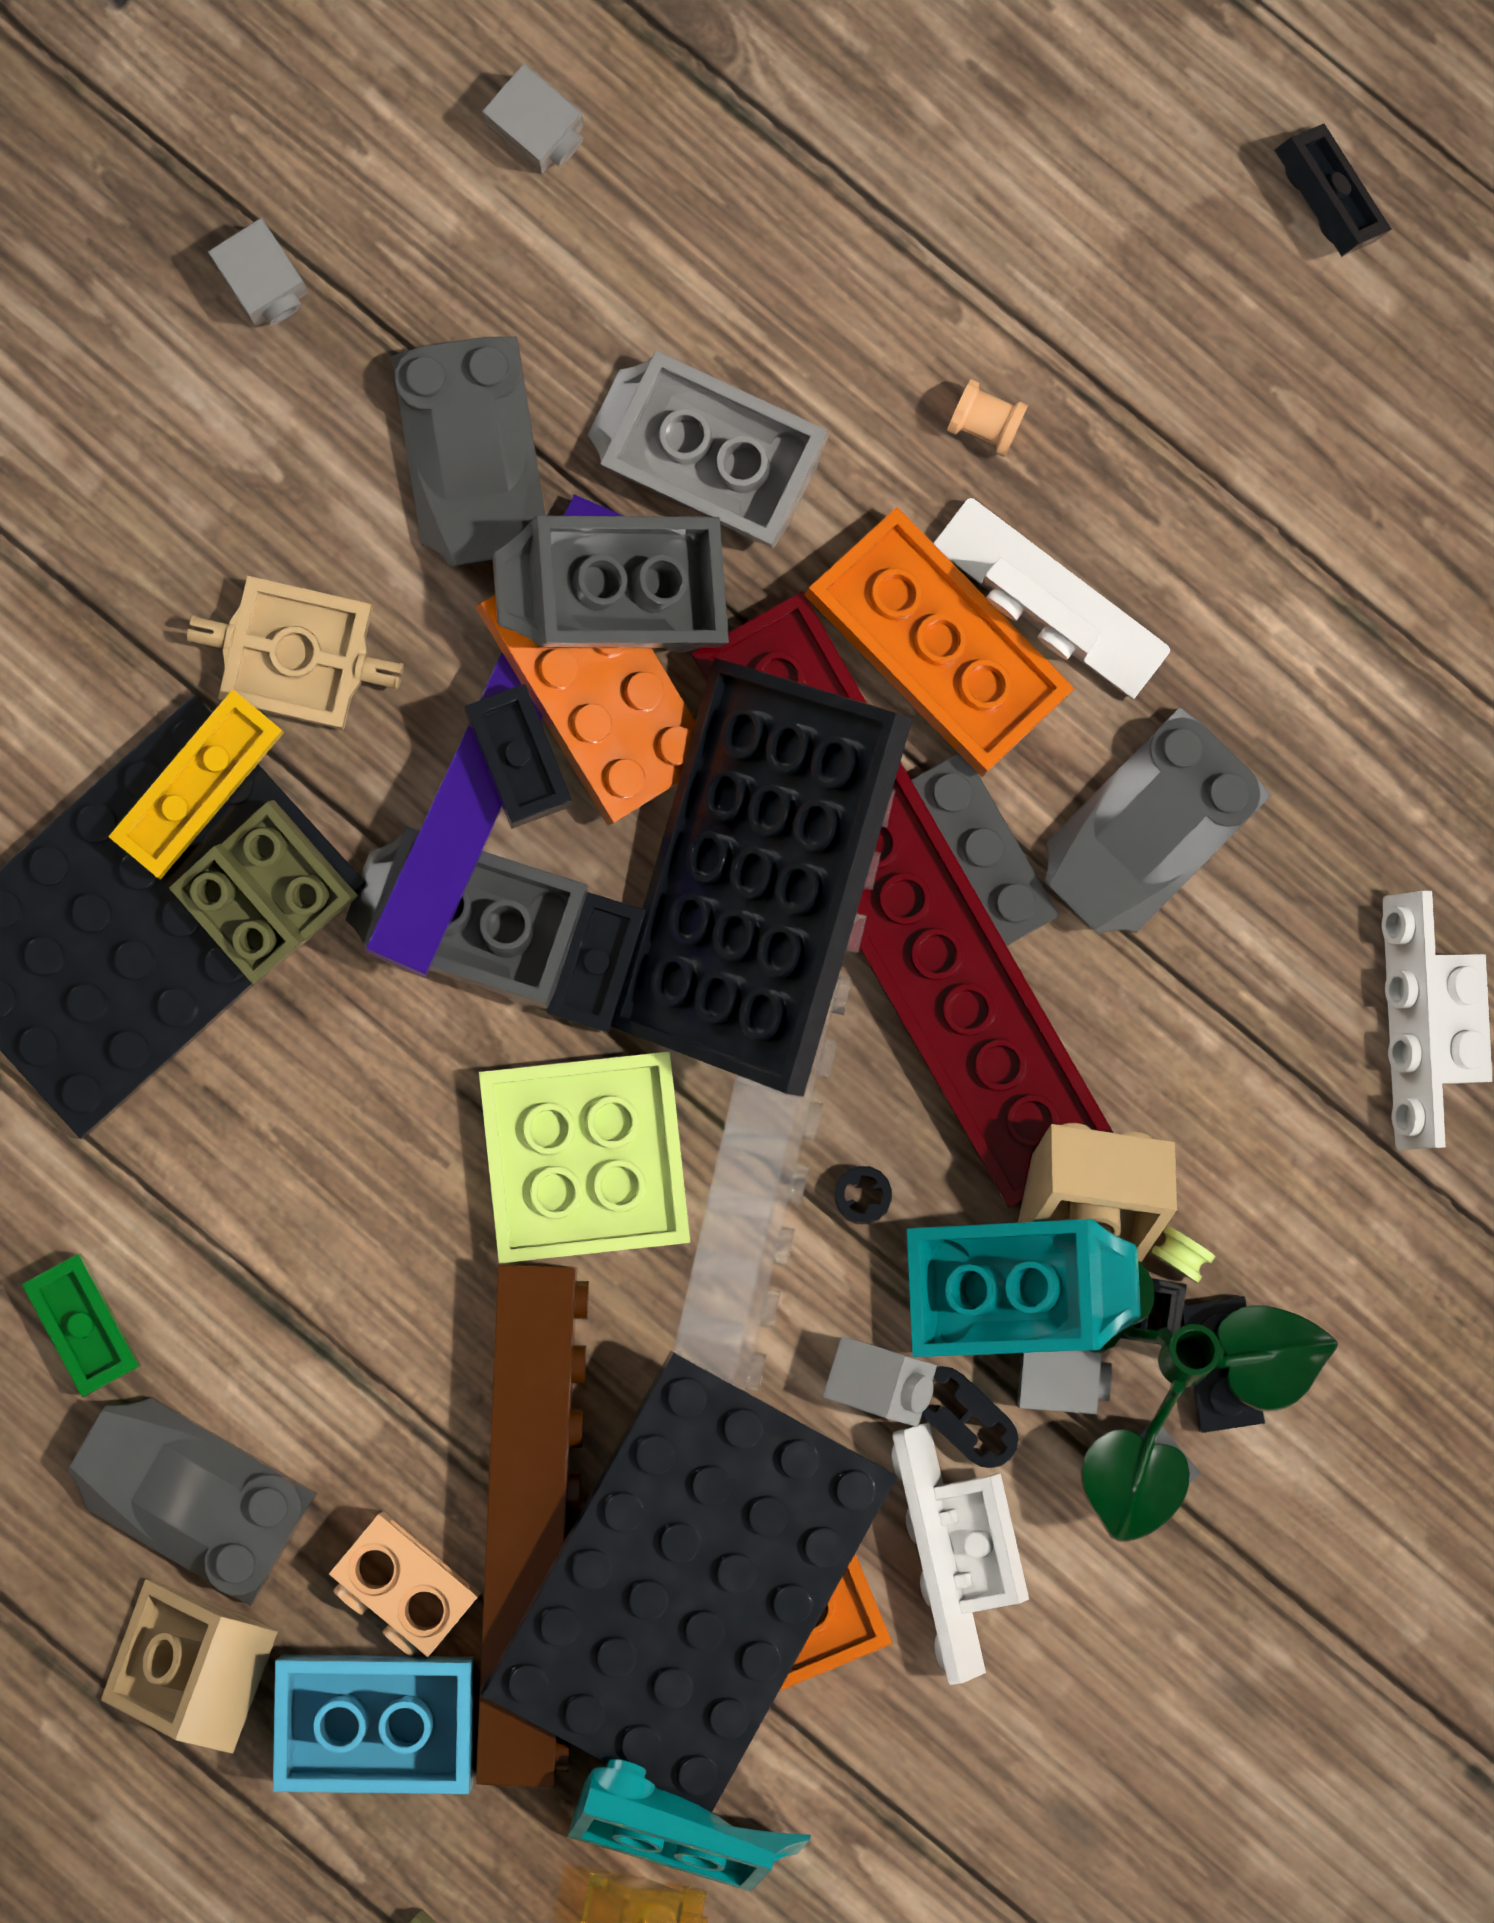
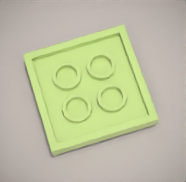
M670 1051L479 1072L499 1264L691 1243Z

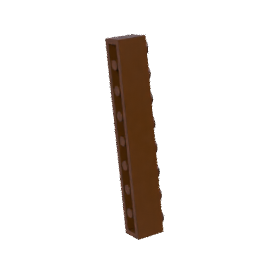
M498 1265L476 1772L477 1785L554 1788L557 1771L569 1772V1742L483 1697L481 1691L567 1537V1513L580 1512L581 1474H569L570 1448H582L584 1410L572 1409L573 1383L585 1384L586 1345H575L576 1319H588L589 1281H577L578 1268Z

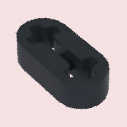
M937 1366L933 1379L942 1384L950 1378L954 1379L959 1386L955 1389L953 1395L967 1410L958 1419L944 1406L937 1408L935 1411H932L927 1406L922 1416L970 1461L980 1467L995 1468L1011 1460L1017 1450L1019 1438L1017 1429L1010 1418L962 1373L952 1367ZM973 1415L988 1428L994 1426L997 1422L1002 1424L1005 1430L1001 1434L1000 1440L1005 1445V1448L1000 1454L996 1455L993 1451L987 1450L980 1456L975 1452L973 1447L977 1444L978 1438L965 1425Z

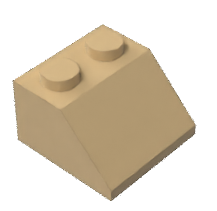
M1078 1123L1051 1124L1032 1154L1018 1223L1094 1219L1110 1233L1135 1244L1138 1250V1261L1142 1262L1177 1211L1175 1142L1152 1139L1149 1135L1140 1132L1117 1134L1091 1130L1086 1125Z
M145 1579L101 1701L174 1740L233 1754L242 1728L246 1723L262 1673L268 1663L278 1631L237 1611Z

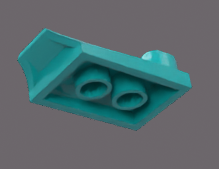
M1094 1219L907 1228L912 1357L1100 1350L1113 1336L1140 1319L1141 1306L1137 1247L1135 1244L1110 1233Z
M617 1759L609 1760L607 1768L597 1767L593 1769L587 1777L574 1810L567 1837L749 1892H752L772 1870L773 1863L798 1854L810 1841L811 1837L810 1834H789L733 1827L703 1807L677 1795L655 1788L652 1782L645 1779L646 1769Z

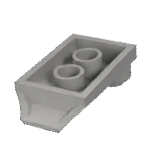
M655 350L653 357L646 362L619 370L587 436L599 453L602 468L704 517H720L721 525L736 531L746 540L762 543L774 549L789 526L809 485L829 434L828 430Z

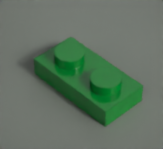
M76 1254L22 1284L81 1397H86L141 1367L137 1356L82 1254Z

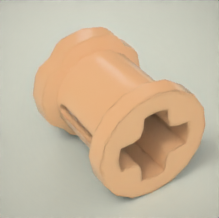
M970 379L947 431L956 435L962 430L996 446V454L1005 457L1028 405L1021 401L1016 405L1003 401L980 390V383Z

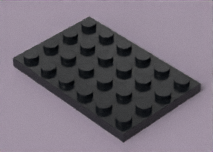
M714 657L642 908L646 910L611 1027L782 1093L804 1097L913 717Z
M195 694L0 869V1051L72 1131L83 1140L255 985L248 980L169 889L211 848L222 844L266 802L275 800L354 892L365 883L353 867L259 764L256 765L161 880L108 837L212 714Z
M670 1351L481 1691L482 1696L606 1763L611 1759H617L646 1769L645 1779L652 1782L655 1788L682 1797L712 1813L898 1476L690 1360Z

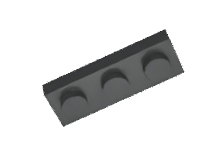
M959 754L954 755L911 780L1006 946L1059 917L1057 910L980 776Z

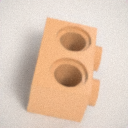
M384 1511L376 1516L329 1573L331 1577L339 1582L333 1592L360 1615H363L370 1608L388 1624L382 1633L394 1645L411 1657L418 1649L429 1657L481 1594L480 1591ZM379 1550L391 1558L394 1565V1574L389 1583L377 1586L364 1580L360 1573L359 1564L365 1552ZM430 1592L441 1600L444 1613L440 1623L431 1627H424L413 1621L409 1614L408 1606L414 1594Z

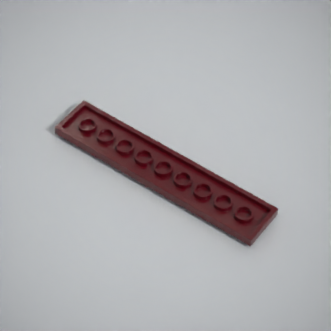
M803 591L729 632V643L721 648H701L692 653V657L706 682L708 681L715 657L867 703L808 599L804 596ZM900 761L851 935L1006 1206L1010 1208L1023 1200L1032 1154L1051 1124L1078 1123L1086 1125L1091 1130L1114 1132Z

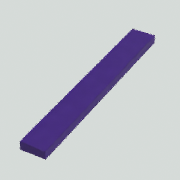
M574 494L564 516L623 515ZM501 653L480 700L522 685L503 653ZM533 702L539 720L542 723L543 715ZM468 725L366 947V953L422 978L427 976L503 808L470 725Z

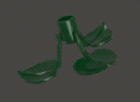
M1138 1261L1141 1306L1139 1321L1113 1336L1100 1350L1087 1351L1092 1353L1109 1351L1116 1345L1123 1333L1132 1341L1159 1343L1162 1346L1158 1356L1159 1369L1171 1385L1148 1426L1144 1439L1129 1430H1114L1094 1441L1085 1454L1081 1468L1082 1487L1087 1501L1108 1535L1118 1542H1128L1148 1536L1163 1526L1182 1505L1189 1487L1190 1472L1187 1459L1178 1448L1166 1444H1155V1441L1178 1398L1184 1392L1185 1387H1191L1200 1383L1215 1367L1228 1368L1227 1383L1230 1391L1239 1401L1256 1410L1267 1412L1279 1411L1295 1404L1309 1391L1326 1362L1336 1351L1338 1346L1337 1340L1320 1326L1300 1315L1264 1305L1242 1307L1232 1312L1220 1323L1217 1336L1209 1328L1199 1324L1185 1325L1174 1334L1168 1328H1162L1159 1331L1137 1329L1133 1325L1139 1324L1147 1318L1154 1305L1155 1297L1153 1280L1148 1270Z

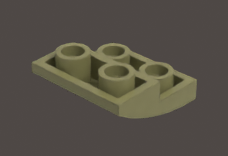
M275 800L266 802L222 844L211 848L169 887L252 984H256L358 896Z

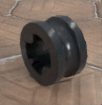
M857 1166L849 1169L840 1177L835 1188V1202L839 1212L847 1220L855 1224L868 1225L880 1220L887 1213L892 1201V1188L889 1180L881 1171L871 1166ZM861 1177L874 1180L877 1184L873 1186V1191L881 1189L882 1192L880 1205L875 1203L869 1204L866 1213H858L850 1208L854 1204L853 1199L847 1202L845 1200L847 1186L857 1187Z

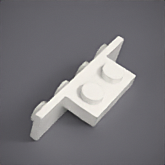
M973 498L965 501L933 543L957 568L990 592L986 599L997 610L1014 621H1017L1022 616L1041 631L1037 638L1046 647L1068 660L1071 654L1132 700L1136 698L1170 653V648L1167 644Z
M1432 891L1388 895L1383 898L1382 932L1385 940L1387 979L1385 995L1388 1001L1390 1037L1388 1057L1392 1076V1124L1395 1134V1146L1398 1150L1443 1148L1446 1146L1442 1084L1492 1082L1486 954L1435 955Z
M927 1422L919 1424L918 1427L911 1426L893 1432L892 1464L896 1475L903 1481L909 1507L906 1512V1526L910 1538L918 1547L923 1569L920 1577L921 1592L926 1604L932 1609L937 1631L934 1642L936 1658L941 1668L946 1671L948 1683L955 1685L967 1682L986 1673L972 1612L1019 1604L1029 1600L1001 1473L943 1485L930 1423Z

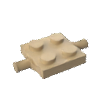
M247 576L240 607L231 618L229 624L193 615L189 624L192 628L212 632L213 634L188 629L187 642H195L223 649L225 671L218 696L220 702L233 689L259 711L341 730L345 728L352 696L361 685V681L398 690L401 683L399 677L378 673V671L402 676L404 663L399 664L368 656L366 635L373 610L372 604L252 576Z

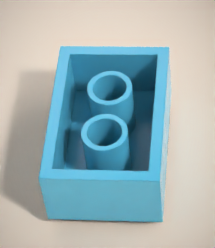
M282 1654L275 1660L273 1792L469 1794L473 1787L475 1657Z

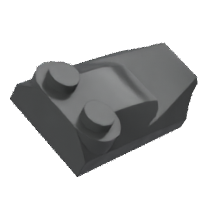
M517 336L480 337L422 346L393 355L395 384L398 392L421 544L436 551L450 567L493 561L494 551L505 546L518 536L536 516H546Z
M536 516L518 536L505 546L494 551L493 569L497 623L501 627L526 636L540 646L667 648L670 651L683 653L693 651L696 648H721L729 643L720 517Z
M1179 707L1045 844L1048 850V870L1044 882L1098 935L1116 930H1127L1137 933L1268 800L1271 794L1252 771L1206 726Z
M405 826L403 834L384 847L369 852L361 874V878L365 883L355 891L358 896L351 902L345 919L358 933L365 949L419 834V830ZM483 851L429 970L505 995L507 999L518 1005H536L547 1009L555 993L588 892L587 884Z
M153 1397L133 1404L105 1405L67 1471L81 1492L86 1510L210 1582L220 1592L234 1596L249 1606L254 1604L317 1495L310 1488Z

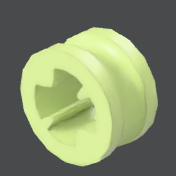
M1167 1225L1163 1231L1166 1236L1165 1243L1161 1246H1153L1150 1253L1185 1277L1199 1283L1202 1278L1199 1272L1201 1265L1206 1262L1212 1263L1216 1256L1189 1237Z

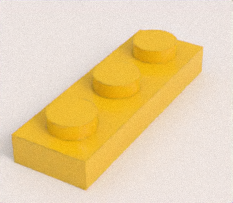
M232 689L108 837L161 880L284 732Z

